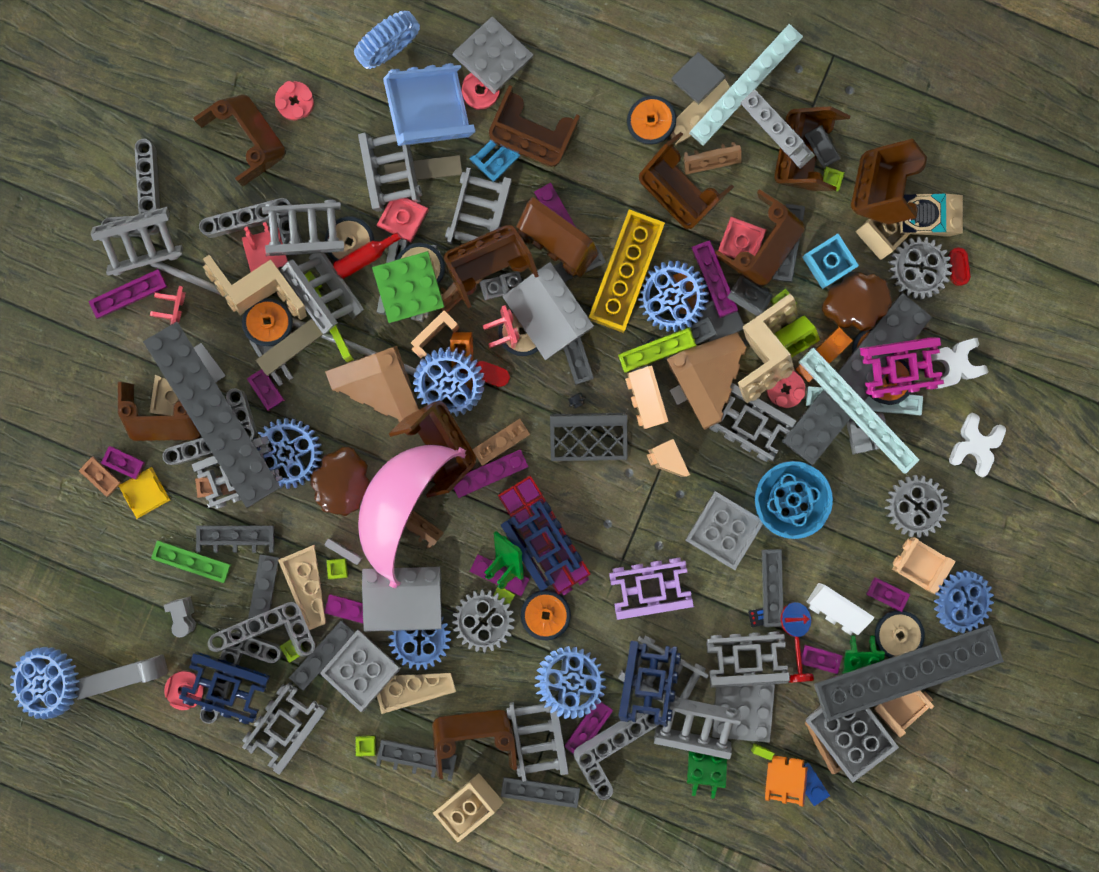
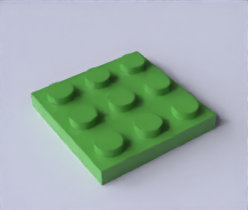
M429 251L372 267L389 323L445 307Z

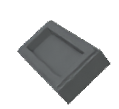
M823 125L805 134L823 168L841 158Z

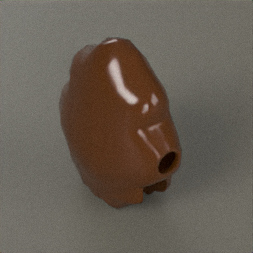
M859 271L847 273L841 283L831 285L828 289L827 297L822 304V312L841 328L853 326L860 331L870 330L874 328L878 320L887 315L891 307L892 298L887 282L876 274L865 275Z
M346 446L333 453L326 454L322 458V466L312 472L310 485L315 491L314 500L321 506L323 512L347 516L360 508V502L370 484V480L366 477L368 465L366 461L359 457L355 449Z

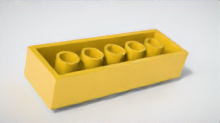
M630 209L628 210L588 317L590 321L624 333L663 230L664 222Z

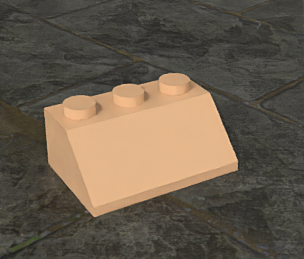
M648 366L628 373V378L625 380L628 390L632 389L634 395L631 397L633 407H637L639 415H636L638 425L643 426V429L667 423L668 418L653 367Z
M674 439L648 450L650 453L647 455L648 460L656 468L680 477L690 475Z

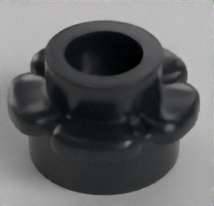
M581 392L568 399L569 407H580L585 404L583 400L586 397H583Z

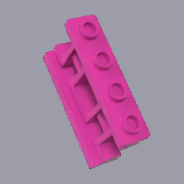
M930 337L860 348L861 356H864L863 364L872 363L874 381L865 383L867 387L865 393L872 395V398L884 397V393L899 395L902 394V390L918 392L921 387L936 389L938 385L944 384V380H941L942 372H933L931 354L940 353V349H938V346H941L940 338ZM930 347V350L922 351L923 361L917 362L916 353H908V350ZM894 353V355L886 356V367H881L880 358H872L875 355ZM908 358L910 376L897 378L895 360ZM918 369H924L926 378H933V380L911 383L913 380H919ZM888 374L889 383H897L894 386L875 388V386L883 385L882 375Z

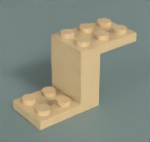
M210 255L203 258L205 263L203 268L206 271L207 277L211 282L215 280L216 289L222 297L226 295L227 304L233 312L237 311L239 315H242L248 308L278 291V296L283 302L287 301L288 309L294 317L298 316L302 320L307 316L304 304L271 259L231 285Z
M791 294L743 326L747 343L764 363L738 382L742 397L746 403L758 399L761 393L772 389L778 381L788 378L794 371L791 354L774 335L784 325L795 321L798 316L796 302Z

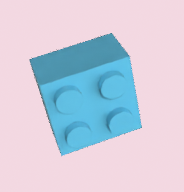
M836 234L802 257L822 289L859 266L839 234Z

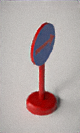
M790 603L784 607L781 613V624L787 634L795 637L798 674L789 675L790 681L788 683L815 681L813 674H803L799 639L800 636L808 632L811 626V616L808 609L801 603Z

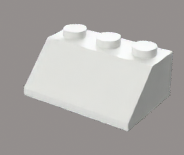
M821 583L817 584L806 601L810 604L809 609L817 614L821 611L827 615L825 619L834 625L838 622L843 626L841 629L849 635H852V633L859 635L874 619L872 615Z

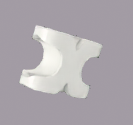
M978 338L957 343L953 346L952 350L944 347L940 349V353L931 354L932 361H940L945 366V374L941 377V380H944V384L938 385L936 389L957 384L961 377L968 380L989 372L986 365L973 366L968 361L969 351L979 346Z
M971 413L967 416L961 428V435L965 442H958L954 445L949 462L954 466L959 465L967 454H972L977 460L975 472L983 478L988 474L994 462V455L990 448H997L1001 445L1006 428L1003 425H996L988 436H983L978 430L979 416Z

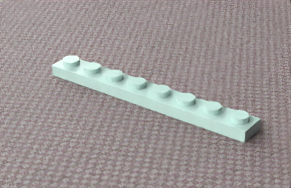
M788 24L694 126L689 134L704 146L741 106V101L763 82L803 36Z
M814 348L798 361L903 473H907L919 461L914 453Z

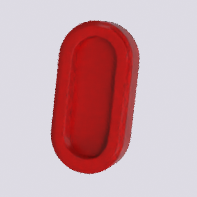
M954 248L948 254V257L951 258L948 260V264L952 265L949 268V271L952 273L950 280L956 286H963L971 278L968 253L963 248Z
M485 361L476 363L475 367L481 366V370L478 373H484L482 380H485L486 383L497 387H503L508 384L510 376L506 369Z

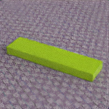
M318 289L315 290L319 297H322L321 292ZM336 324L330 332L343 359L349 363L354 359Z
M689 327L621 353L618 356L624 373H627L697 345Z

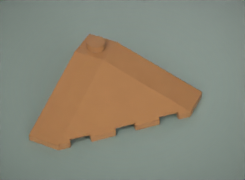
M738 332L689 348L667 359L670 370L704 430L722 421L724 403L729 401L732 392L730 388L733 379L737 378L740 364L738 363L741 355H745L747 348Z
M397 346L325 371L332 390L349 395L351 399L361 404L374 407V410L386 416L390 415L399 419V422L420 410Z

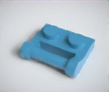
M490 140L476 155L473 154L469 159L492 182H495L520 157V154L502 146L483 164L481 160L497 145Z

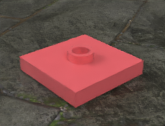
M408 198L389 201L377 223V227L391 234L398 232L402 239L412 243L429 209Z
M730 217L718 251L731 259H735L741 252H749L756 256L764 239L766 229Z

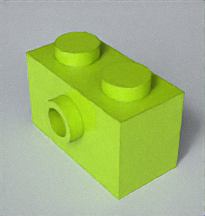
M805 315L774 333L791 354V358L820 341L816 327Z

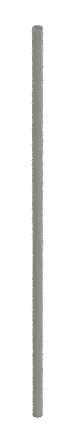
M160 261L151 264L152 267L220 295L216 289L217 286L213 283ZM292 317L293 326L300 328L306 323ZM327 332L321 336L335 343L331 333ZM344 339L348 349L365 356L377 353ZM404 364L407 374L414 376L417 370ZM426 373L425 381L432 383L433 380Z

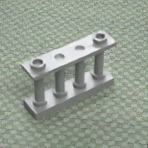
M367 133L358 134L372 209L377 212L383 211L386 202L411 196L413 201L421 202L422 190L420 185L417 184L410 145H402V152L376 157L373 152L375 146L396 142V134L375 139ZM405 159L407 170L383 176L378 175L377 167L379 165ZM405 178L409 179L410 189L385 195L381 193L380 186L383 183Z
M468 167L466 173L462 172L460 178L462 188L451 228H447L445 238L448 239V244L452 245L454 239L469 242L478 238L477 236L456 231L459 220L487 227L490 232L500 228L512 179L504 177L503 182L499 181V183L470 176L471 168ZM468 183L496 190L497 193H500L498 201H490L467 195ZM463 202L492 209L495 212L493 219L487 220L461 213Z
M325 200L324 203L283 206H278L277 203L266 204V207H262L263 214H269L271 238L269 245H265L266 256L344 252V241H339V238H337L335 210H340V202ZM315 211H327L329 239H327V242H320L317 237ZM296 212H308L310 235L308 243H300L298 240ZM278 213H288L289 244H281L278 240L276 215Z
M167 207L92 227L91 236L93 241L100 240L103 242L111 262L107 267V276L112 274L117 276L126 270L166 259L175 260L182 255V245L174 247L166 226L170 215ZM155 224L159 227L167 249L155 251L147 230L148 226ZM135 229L140 231L148 254L139 257L136 255L128 234L129 231ZM117 234L121 236L130 258L121 262L118 261L109 239Z
M312 253L309 256L310 261L297 266L293 259L288 261L281 268L280 273L302 301L306 311L324 335L338 323L336 319L349 314L353 320L364 309L344 280L337 274L324 253ZM315 267L321 276L308 281L302 272ZM326 282L332 292L319 297L314 288ZM337 298L343 308L331 313L325 303Z
M646 635L644 638L639 636L638 641L647 644V652L649 648L658 651L659 655L665 654L664 649L654 644L655 640ZM641 652L639 653L637 670L643 661L641 659ZM681 659L680 665L676 666L678 675L683 666L694 671L680 698L688 699L700 675L705 678L709 675L705 672L706 668L697 663L693 666ZM658 662L657 670H660L663 662ZM621 670L618 679L624 681L626 672ZM647 676L646 679H643L641 691L659 693V690L653 687L654 676Z
M546 701L544 704L515 708L514 702H510V708H507L508 719H512L520 764L517 765L518 777L522 776V782L526 781V774L556 769L560 770L561 775L568 774L557 710L550 713L551 706L544 708L547 703ZM544 711L551 715V720H548V723L518 728L516 716ZM548 730L554 732L555 739H552L551 742L521 747L519 735ZM552 749L557 751L558 758L554 759V761L524 766L523 754Z
M664 695L663 709H664V703H665V696H666V695ZM675 696L674 703L671 702L670 709L673 710L672 721H668L667 727H656L654 744L730 759L732 747L728 737L732 723L738 725L741 723L740 710ZM675 711L687 714L682 731L671 729ZM694 715L706 718L701 735L690 733ZM713 719L725 722L720 739L709 737Z

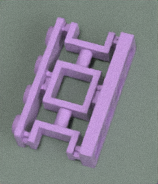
M681 557L669 559L670 563L662 564V561L650 562L651 566L643 567V564L632 565V569L624 570V567L612 569L613 572L609 573L611 585L621 584L623 602L614 603L617 620L694 607L691 591L681 592L678 574L687 573L686 561H681ZM680 566V569L673 570L674 580L664 582L662 572L654 573V570ZM642 572L641 576H635L636 587L625 588L624 578L616 580L618 576ZM658 577L661 596L643 598L640 580ZM676 588L677 597L685 596V599L659 603L660 600H666L665 589ZM638 594L639 603H647L646 606L621 610V607L629 606L627 599L629 595Z

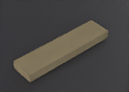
M460 155L413 161L417 181L461 176L462 174ZM405 162L384 165L385 175L407 170ZM400 179L396 181L387 182L386 184L388 185L409 182V179Z
M310 319L255 361L264 373L269 376L323 336V333L314 320Z

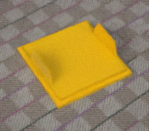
M152 467L140 473L137 480L131 478L119 485L136 519L170 501Z

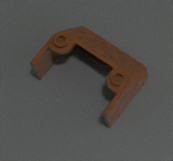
M242 94L215 102L193 119L202 128L215 118L226 120L232 115L236 118L255 145L246 153V161L250 168L235 177L236 181L243 187L285 157L286 150L252 100L247 95Z
M831 106L799 108L789 111L785 122L815 155L805 134L823 125L827 134H830L834 128L835 120L850 119L851 115ZM781 148L779 149L774 175L777 183L810 191H836L837 188L824 182L821 173L814 172L816 155L800 169Z
M680 132L665 143L640 172L639 180L684 228L692 229L723 200L734 186L731 184L721 194L713 188H707L702 193L676 166L680 162L681 156L674 145L683 135Z
M759 189L757 192L758 198L771 206L768 210V216L772 222L777 224L756 256L749 252H741L732 260L718 250L715 254L717 259L755 284L765 286L770 283L803 235L805 227L804 223L785 205Z
M511 225L500 227L444 254L447 268L467 308L471 307L467 295H471L477 289L475 281L508 266L513 271L518 272L529 268L535 278L539 277L530 250L516 229Z
M118 382V415L130 439L134 441L196 440L201 437V434L180 401L174 405L173 416H138V408L134 403V384Z
M442 401L432 402L405 417L389 433L390 437L403 433L409 436L418 433L425 445H439L455 451L459 447L466 450L465 458L453 457L432 477L435 485L427 492V498L449 493L476 463L475 453L446 404Z
M497 709L439 716L433 721L432 731L436 771L439 779H443L441 759L450 758L454 755L456 751L455 741L494 737L495 746L501 751H508L509 766L513 770H517L513 732L510 719H508V715L504 710Z

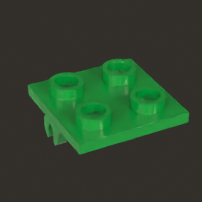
M495 531L493 535L496 559L484 573L486 574L485 578L491 579L503 566L508 567L506 572L497 581V584H499L497 587L504 589L507 583L514 577L520 580L524 578L522 551L517 545L512 544L506 536H502Z
M851 635V650L845 651L842 674L884 660L885 652L876 650L874 635H870V652H858L856 636Z
M689 751L687 783L692 784L691 796H696L698 784L712 786L710 798L715 799L717 787L726 788L727 759Z

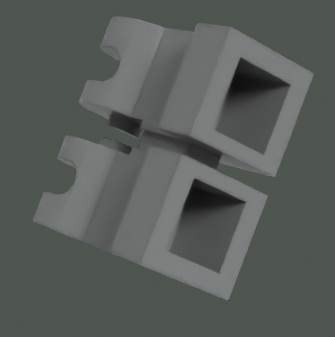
M882 412L876 413L886 424L884 414ZM853 419L847 422L852 455L880 449L859 426L858 428L856 427Z
M191 596L164 604L165 612H171L173 620L172 633L174 636L184 637L194 631L196 622L191 616L194 613Z

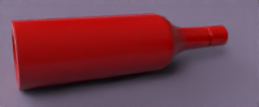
M397 232L382 241H370L333 263L337 274L342 279H345L382 256L387 247L400 240L401 236Z

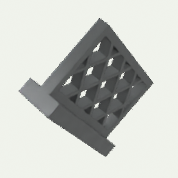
M627 413L550 414L551 461L627 460ZM579 426L587 431L580 439L572 433ZM596 426H601L606 431L599 439L591 433ZM614 426H623V433L618 438L610 432ZM554 427H563L567 433L559 439L554 435ZM569 434L577 440L570 449L562 442ZM588 434L596 440L590 448L581 442ZM607 434L616 440L609 448L601 442ZM579 443L587 450L582 456H577L572 452ZM598 443L606 449L601 456H596L591 451ZM619 443L623 447V455H614L610 450ZM559 444L568 450L563 456H555V448Z

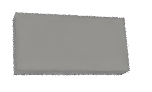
M331 538L325 543L326 547L356 565L360 564L363 557Z

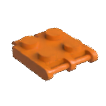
M773 756L772 762H768L766 801L772 799L782 801L784 804L790 802L799 804L802 807L804 806L808 767H804V760L790 758L789 764H787V757ZM771 793L782 795V797L772 796ZM788 796L799 798V800L788 798Z

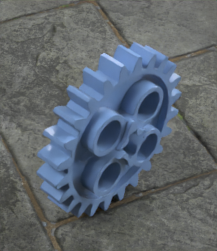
M964 570L963 573L957 571L956 576L950 574V581L944 579L945 586L939 585L942 591L935 593L939 596V599L934 600L938 604L934 610L939 612L936 617L941 619V624L956 633L958 631L965 633V630L970 632L972 627L978 629V623L984 624L983 618H989L986 614L987 611H992L989 608V605L994 603L989 600V598L994 596V594L989 592L992 587L987 585L988 581L983 579V576L972 571Z
M448 623L442 624V629H435L432 635H428L425 630H422L421 635L425 637V641H421L420 656L417 655L418 641L415 640V636H419V630H416L413 634L407 633L406 630L392 631L394 635H390L388 638L394 639V642L390 643L389 646H395V649L391 653L399 654L396 660L402 658V665L409 662L410 669L414 664H416L417 670L420 669L421 665L427 669L428 663L434 667V660L441 662L439 656H446L443 650L450 649L446 642L451 641V639L446 638V635L451 633V631H445L444 629L448 626ZM408 642H412L415 645V650L412 653L405 651V645ZM427 643H431L434 646V651L431 654H426L424 651V646Z

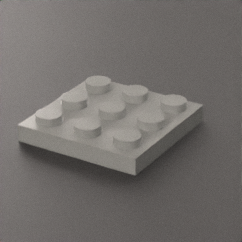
M494 17L488 19L453 52V56L493 94L533 58V54Z
M714 491L685 541L731 569L736 570L763 523L759 517Z
M357 630L320 674L360 712H364L401 668L364 633Z
M774 684L716 688L714 705L726 708L731 707L740 710L741 714L740 725L732 723L728 739L770 743ZM713 719L712 737H721L724 721Z

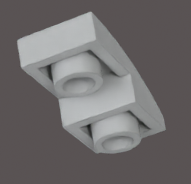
M516 271L483 280L479 283L484 300L504 296L520 284L522 280L520 273Z
M202 343L194 347L215 383L223 378L225 374Z

